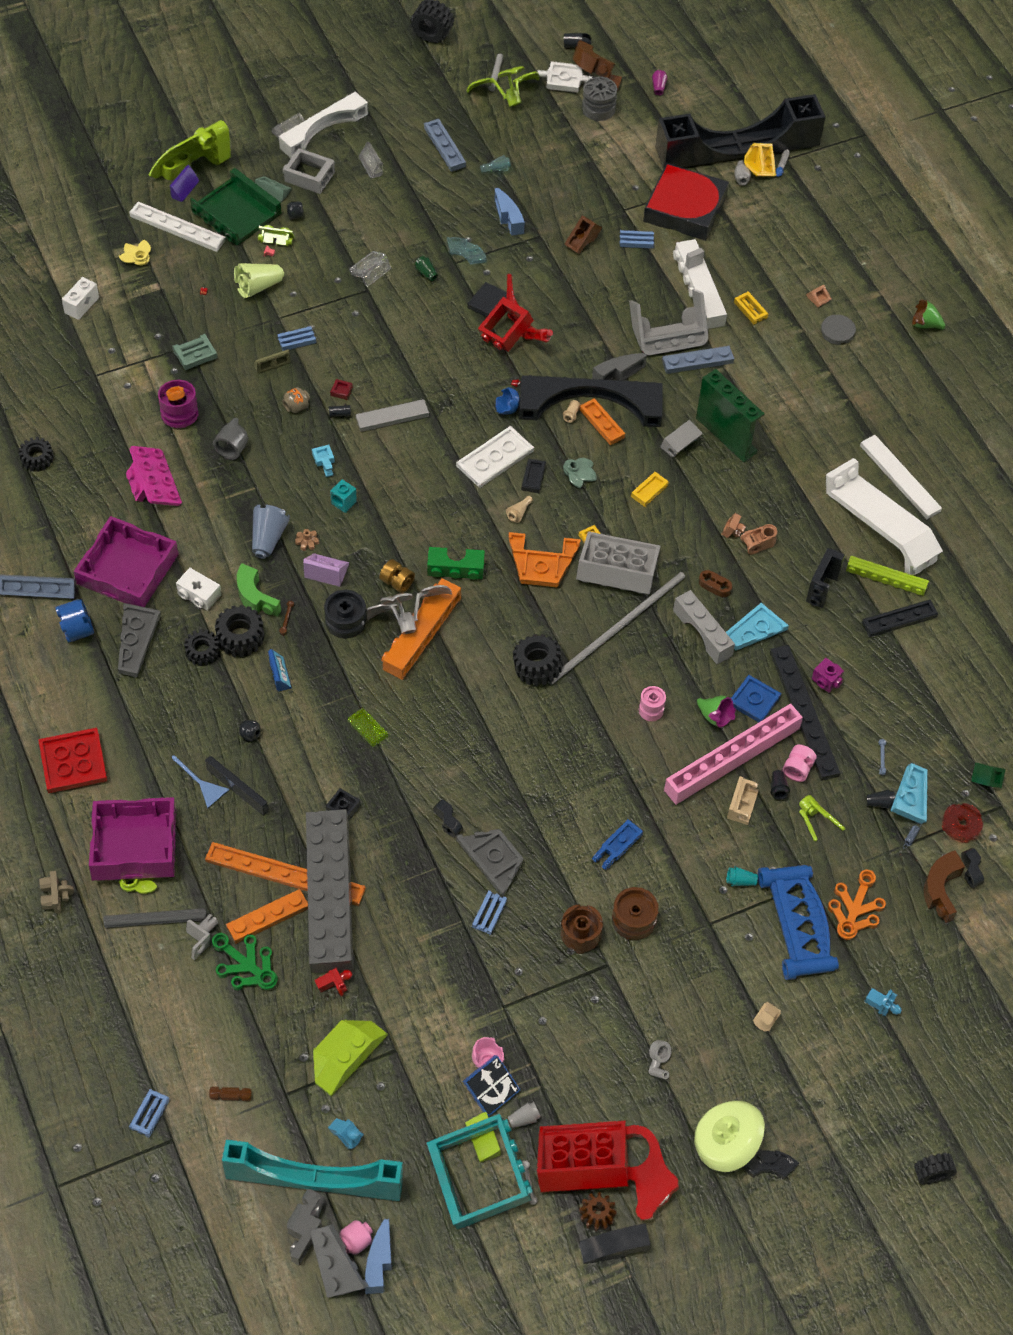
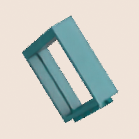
M500 1114L427 1142L452 1223L457 1229L532 1201L530 1193L533 1192L529 1180L525 1181L523 1173L526 1172L524 1164L516 1156V1152L519 1151L514 1139H510L508 1133L512 1131L510 1124ZM499 1128L521 1193L463 1216L441 1151Z

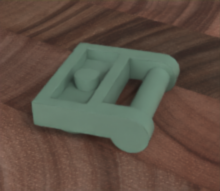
M205 334L187 343L172 346L174 354L178 357L185 370L217 358V353Z

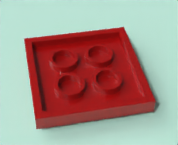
M97 727L38 739L48 793L107 781Z

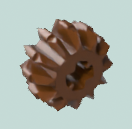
M598 1192L596 1198L590 1193L588 1196L589 1200L583 1199V1206L579 1208V1213L583 1214L580 1220L582 1222L587 1221V1228L594 1225L595 1231H598L599 1226L606 1230L607 1224L612 1225L614 1223L613 1217L617 1215V1211L613 1209L615 1202H609V1195L605 1196L604 1199L601 1198L602 1194ZM596 1209H600L599 1215L595 1214Z

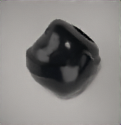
M292 201L287 205V214L291 220L303 217L304 210L301 201Z
M245 720L239 726V734L245 740L253 742L260 735V724L255 720Z

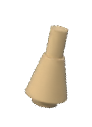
M527 496L523 501L506 509L508 519L516 523L520 522L527 506L533 501L532 497Z

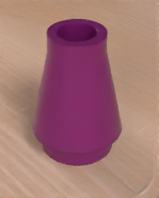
M657 70L652 75L654 94L659 96L663 94L668 79L666 72L662 70Z

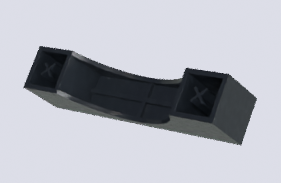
M816 94L786 98L766 118L748 127L731 131H716L705 128L698 124L690 113L658 119L655 148L664 169L666 163L679 167H688L744 158L753 143L772 144L773 153L783 152L786 149L796 150L820 146L826 116Z

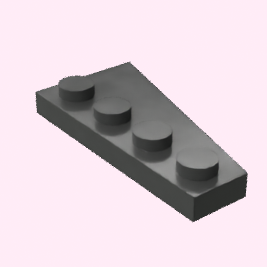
M124 603L118 672L138 677L161 613L159 610Z

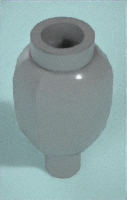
M743 161L737 163L734 171L737 183L746 185L750 179V170Z

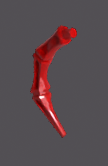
M507 274L506 299L519 305L514 296L512 274ZM509 313L507 314V317H509L514 323L518 320L516 317L510 315ZM530 325L521 337L526 340L549 342L553 331L551 329H536Z

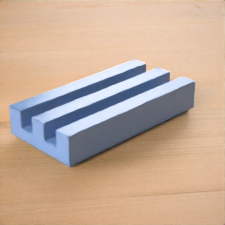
M620 230V247L653 248L654 232Z
M311 326L278 334V340L283 351L316 343Z
M488 890L473 921L472 928L491 935L507 902V898L504 896L502 898L499 894L494 895ZM490 899H492L493 901L482 921V924L478 925ZM500 902V905L491 921L489 928H486L485 926L493 912L496 903Z
M150 1089L129 1128L133 1131L136 1130L140 1134H145L146 1137H150L170 1100L169 1097ZM152 1097H156L151 1107L149 1108L144 1120L142 1121L141 1125L138 1126L137 1124L140 1121ZM162 1100L150 1124L148 1125L147 1129H145L159 1101Z

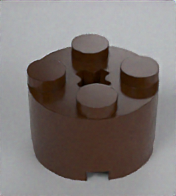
M578 904L568 908L563 915L560 935L563 943L578 954L594 949L601 940L602 916L597 909L589 905L580 906Z

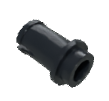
M345 403L343 406H329V417L346 416L348 418V416H351L350 405Z

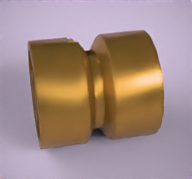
M391 559L382 568L379 579L388 585L392 584V587L398 592L404 593L412 585L415 573L406 567L402 568L400 563Z

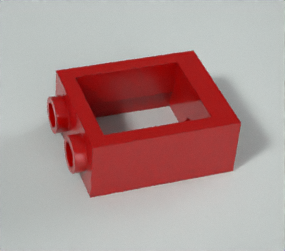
M503 297L478 327V330L484 341L487 343L490 341L499 350L504 349L509 352L534 320L529 311ZM507 312L518 320L506 335L501 338L491 332V330Z

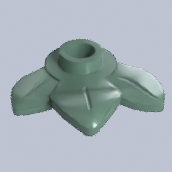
M579 458L577 460L569 459L565 461L563 471L569 476V481L574 486L581 488L583 481L593 482L597 480L596 473L592 469L594 463L591 460Z

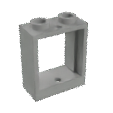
M298 148L296 153L292 154L289 163L283 168L285 182L321 194L335 173L334 160ZM302 162L321 170L316 177L296 171V168Z

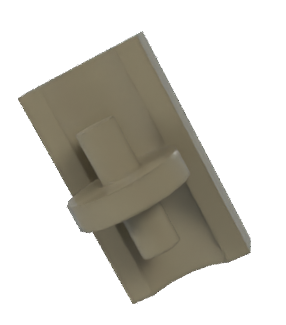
M50 871V877L39 879L41 892L51 891V895L41 896L42 909H54L55 913H61L60 896L63 901H68V896L74 893V887L68 885L66 880L61 881V886H59L57 872Z

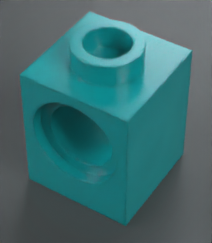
M343 479L330 490L331 504L344 513L357 502L356 488Z

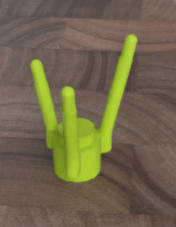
M811 795L806 796L800 801L799 806L802 809L799 813L803 816L814 841L818 839L807 815L814 816L820 812L841 830H845V827L823 809Z

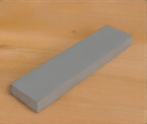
M423 399L356 414V421L360 432L429 417V411Z

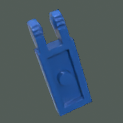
M628 819L602 844V847L596 852L592 860L597 863L607 853L610 857L602 865V868L607 870L615 860L617 861L643 835V831Z

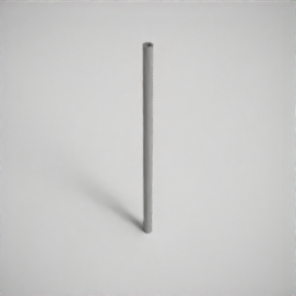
M678 573L562 667V672L559 673L558 678H554L553 682L548 683L550 685L554 684L685 578L684 573Z

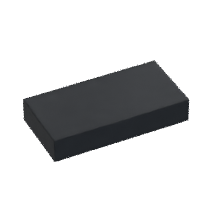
M528 458L521 486L522 491L540 492L546 461Z

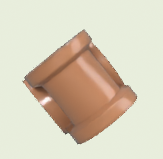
M767 524L746 531L741 535L740 539L746 544L749 554H756L775 545L777 528Z

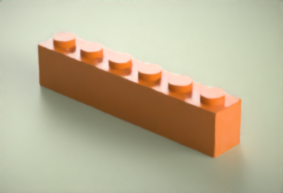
M441 578L438 584H434V586L444 585L449 587L452 595L440 594L423 599L417 613L418 621H415L417 631L410 634H401L399 638L396 637L394 639L391 649L386 651L381 659L384 671L401 680L404 679L461 599V587Z

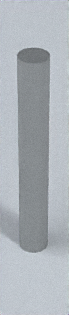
M498 54L491 77L496 82L503 60L502 54ZM492 82L489 85V91L491 92L495 91L496 87Z

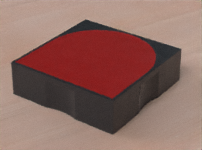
M666 163L645 206L643 222L665 229L676 230L684 235L706 241L714 225V219L720 212L727 197L729 181Z

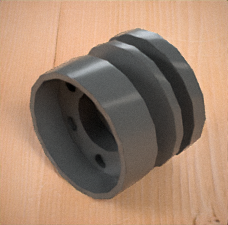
M593 77L584 84L582 111L586 117L595 121H604L614 115L617 98L616 84L606 77Z

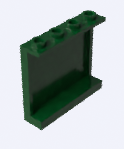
M236 168L230 170V179L198 202L190 198L191 211L237 246L259 231V226L264 227V225H267L282 214L281 202Z
M715 369L702 377L696 419L744 463L757 454L758 449L752 445L756 421L763 417L765 413Z

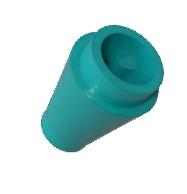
M736 866L729 868L727 871L726 882L731 884V886H756L758 875Z

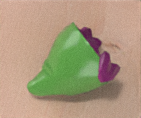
M716 696L712 699H697V705L703 716L711 724L722 728L731 720H735L736 708H734L731 698Z

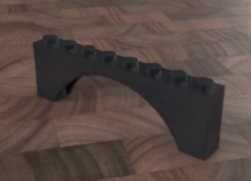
M532 375L521 376L519 420L537 421L544 411L561 401L579 397H594L606 399L625 407L638 418L643 427H661L663 383Z

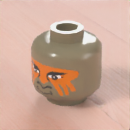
M296 387L284 394L282 403L288 412L291 411L295 414L308 407L310 396L306 390Z

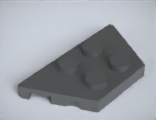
M500 829L490 830L489 832H475L471 836L463 837L462 834L456 836V841L498 893L504 896L523 863V857Z

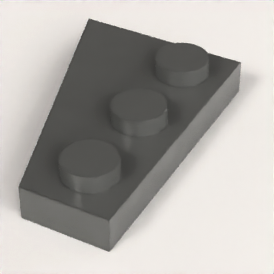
M333 1224L310 1230L327 1298L369 1287L365 1279L362 1280L357 1272L358 1267L356 1263L352 1262L347 1255L346 1246Z

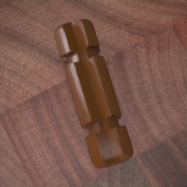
M212 1086L209 1090V1098L213 1100L221 1098V1100L239 1101V1099H242V1101H250L252 1097L250 1088L239 1090V1088L222 1087V1089H219V1087Z

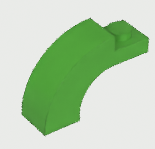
M241 563L237 572V586L243 605L245 607H252V610L255 609L258 611V614L263 610L268 615L272 614L278 617L281 613L280 600L257 590L256 585L259 582L258 570Z

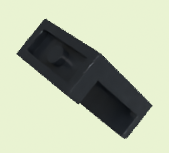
M827 548L811 580L806 602L820 608L824 607L830 587L824 581L826 577L835 581L838 580L845 554Z

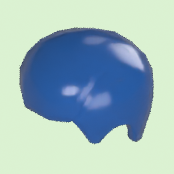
M507 387L501 390L503 395L496 398V410L499 414H513L519 407L520 397L518 392L512 387Z

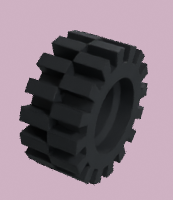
M31 437L29 442L26 439L24 444L21 443V448H19L22 465L27 470L30 468V471L36 469L38 472L40 471L39 468L45 470V466L49 467L50 462L52 463L54 458L51 444H49L48 440L45 441L44 438L40 440L39 437H36V440H33V437ZM33 452H43L38 457L29 456Z
M199 629V633L196 630L192 631L193 635L189 633L187 635L188 639L185 638L184 643L185 654L189 662L192 661L194 665L198 662V666H202V663H205V666H207L209 661L212 664L214 659L217 660L218 654H220V647L217 636L213 632L209 634V630L205 629V632H203L202 629ZM199 644L209 645L206 651L200 652L195 650V647Z
M950 1153L930 1155L928 1158H922V1160L914 1164L918 1181L922 1185L936 1184L939 1181L943 1182L945 1179L952 1178L951 1176H955L957 1173Z

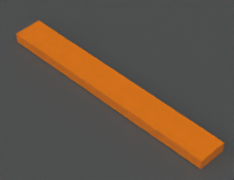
M212 842L205 861L211 864L308 891L307 869L215 842ZM351 882V904L360 905L365 886Z

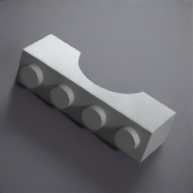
M690 590L675 598L673 611L684 624L690 623L698 630L704 641L706 652L715 663L719 664L732 657L735 643L694 593Z

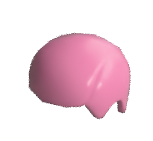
M483 1037L476 1041L472 1049V1060L475 1066L479 1068L494 1055H497L503 1063V1048L496 1044L494 1038Z

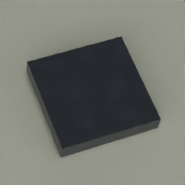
M485 282L468 302L467 308L487 317L503 297L506 298L507 292Z

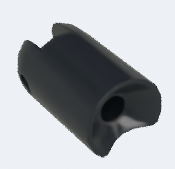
M564 33V48H576L579 40L591 45L592 38L587 33Z

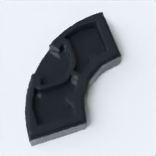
M761 1149L742 1168L752 1178L759 1174L771 1173L784 1180L799 1166V1162L781 1151Z

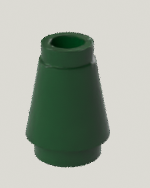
M421 256L416 260L414 264L416 270L426 278L434 281L438 277V273L429 258Z

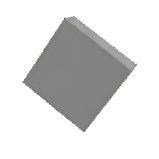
M699 248L687 253L685 266L688 269L703 263V249Z

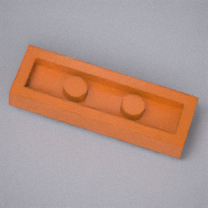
M595 398L580 405V411L609 445L625 438V432Z

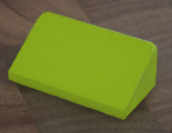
M481 1113L465 1122L466 1127L487 1119V1113ZM494 1131L471 1139L480 1163L500 1156L501 1150Z

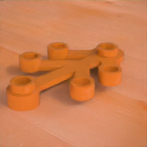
M863 870L858 878L860 887L854 902L850 898L847 886L844 883H838L835 886L834 893L841 897L849 912L846 919L840 909V902L836 899L830 900L828 910L834 913L839 923L837 933L842 939L851 940L857 935L858 930L867 927L874 929L879 924V918L874 914L869 915L865 920L855 922L857 916L874 910L881 912L886 905L884 899L876 898L873 902L861 906L868 887L873 886L876 879L875 873L871 870ZM837 888H843L844 891L840 892ZM876 903H881L882 907H878ZM835 904L838 908H832L831 905ZM873 919L876 923L873 924L869 920ZM843 929H849L850 933L845 932Z

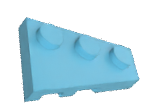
M760 603L726 633L735 643L734 650H738L788 630L789 625Z
M913 763L906 767L890 811L921 824L927 821V769Z

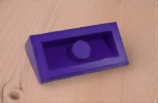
M189 165L183 169L170 185L171 197L180 202L184 201L199 182L198 177Z

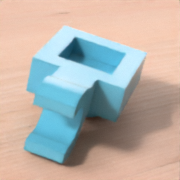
M325 445L313 448L312 455L317 467L323 466L326 477L333 476L331 463L335 461L330 446Z

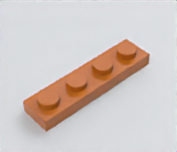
M298 889L227 923L226 928L234 943L237 944L243 941L247 935H256L307 910L308 902L301 890Z

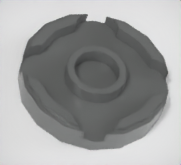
M843 315L828 316L821 325L823 338L836 345H841L844 342L845 344L849 343L854 338L856 331L853 321Z

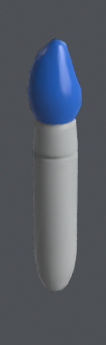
M788 149L783 152L776 169L777 177H780L783 173L789 157Z

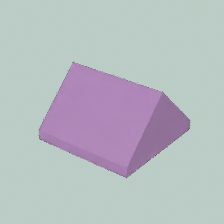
M312 554L304 559V576L308 579L340 587L349 562Z

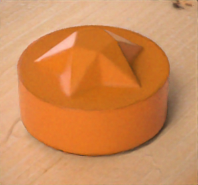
M176 386L166 391L168 400L178 401L185 396L184 388Z

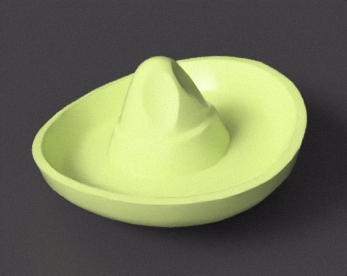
M736 1100L721 1103L705 1113L698 1122L694 1134L696 1151L702 1162L709 1168L722 1172L734 1171L747 1164L754 1157L763 1140L765 1127L761 1112L750 1103Z

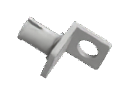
M211 914L199 925L190 919L187 921L186 932L198 940L192 948L193 960L210 946L209 932L218 925V920Z

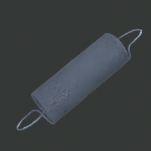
M913 825L904 842L908 846L912 845L920 830L918 826Z

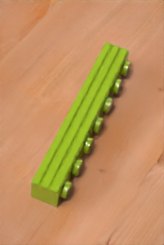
M850 556L846 571L922 596H924L929 580L854 556Z

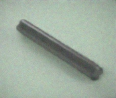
M205 908L105 915L103 924L105 928L187 922L189 919L191 921H203L207 914Z

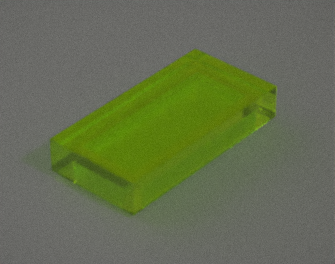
M364 708L348 717V722L372 747L388 737V733Z

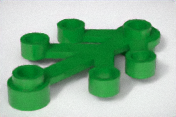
M217 933L213 936L212 944L214 949L224 951L239 963L235 965L219 964L216 967V974L219 978H225L228 974L251 972L254 977L247 978L233 977L231 985L234 990H241L244 986L258 985L263 990H270L277 985L278 978L276 973L271 970L270 959L272 958L271 948L265 946L259 951L260 958L262 959L261 970L256 966L255 947L257 940L254 935L250 934L244 938L247 958L229 944V938L226 934ZM250 939L254 940L252 944H248L247 941ZM219 942L225 943L223 946L217 945ZM263 952H269L267 956L262 955ZM220 969L226 970L224 973H219ZM266 978L271 979L268 983L264 982ZM236 981L241 982L240 985H234Z

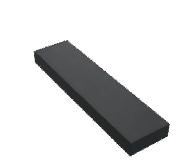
M931 599L865 618L862 620V625L870 638L937 618L938 612Z
M212 756L205 759L207 771L264 816L268 812V804L263 797Z

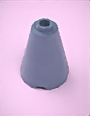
M257 505L253 510L252 552L256 557L265 559L271 555L289 522L290 515L286 516V511L275 506L266 505L265 508H260L261 505Z

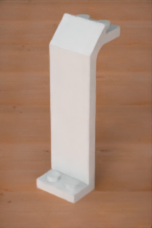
M853 458L826 474V494L897 546L905 558V573L914 576L937 561V555L943 551L931 528L858 475V461Z

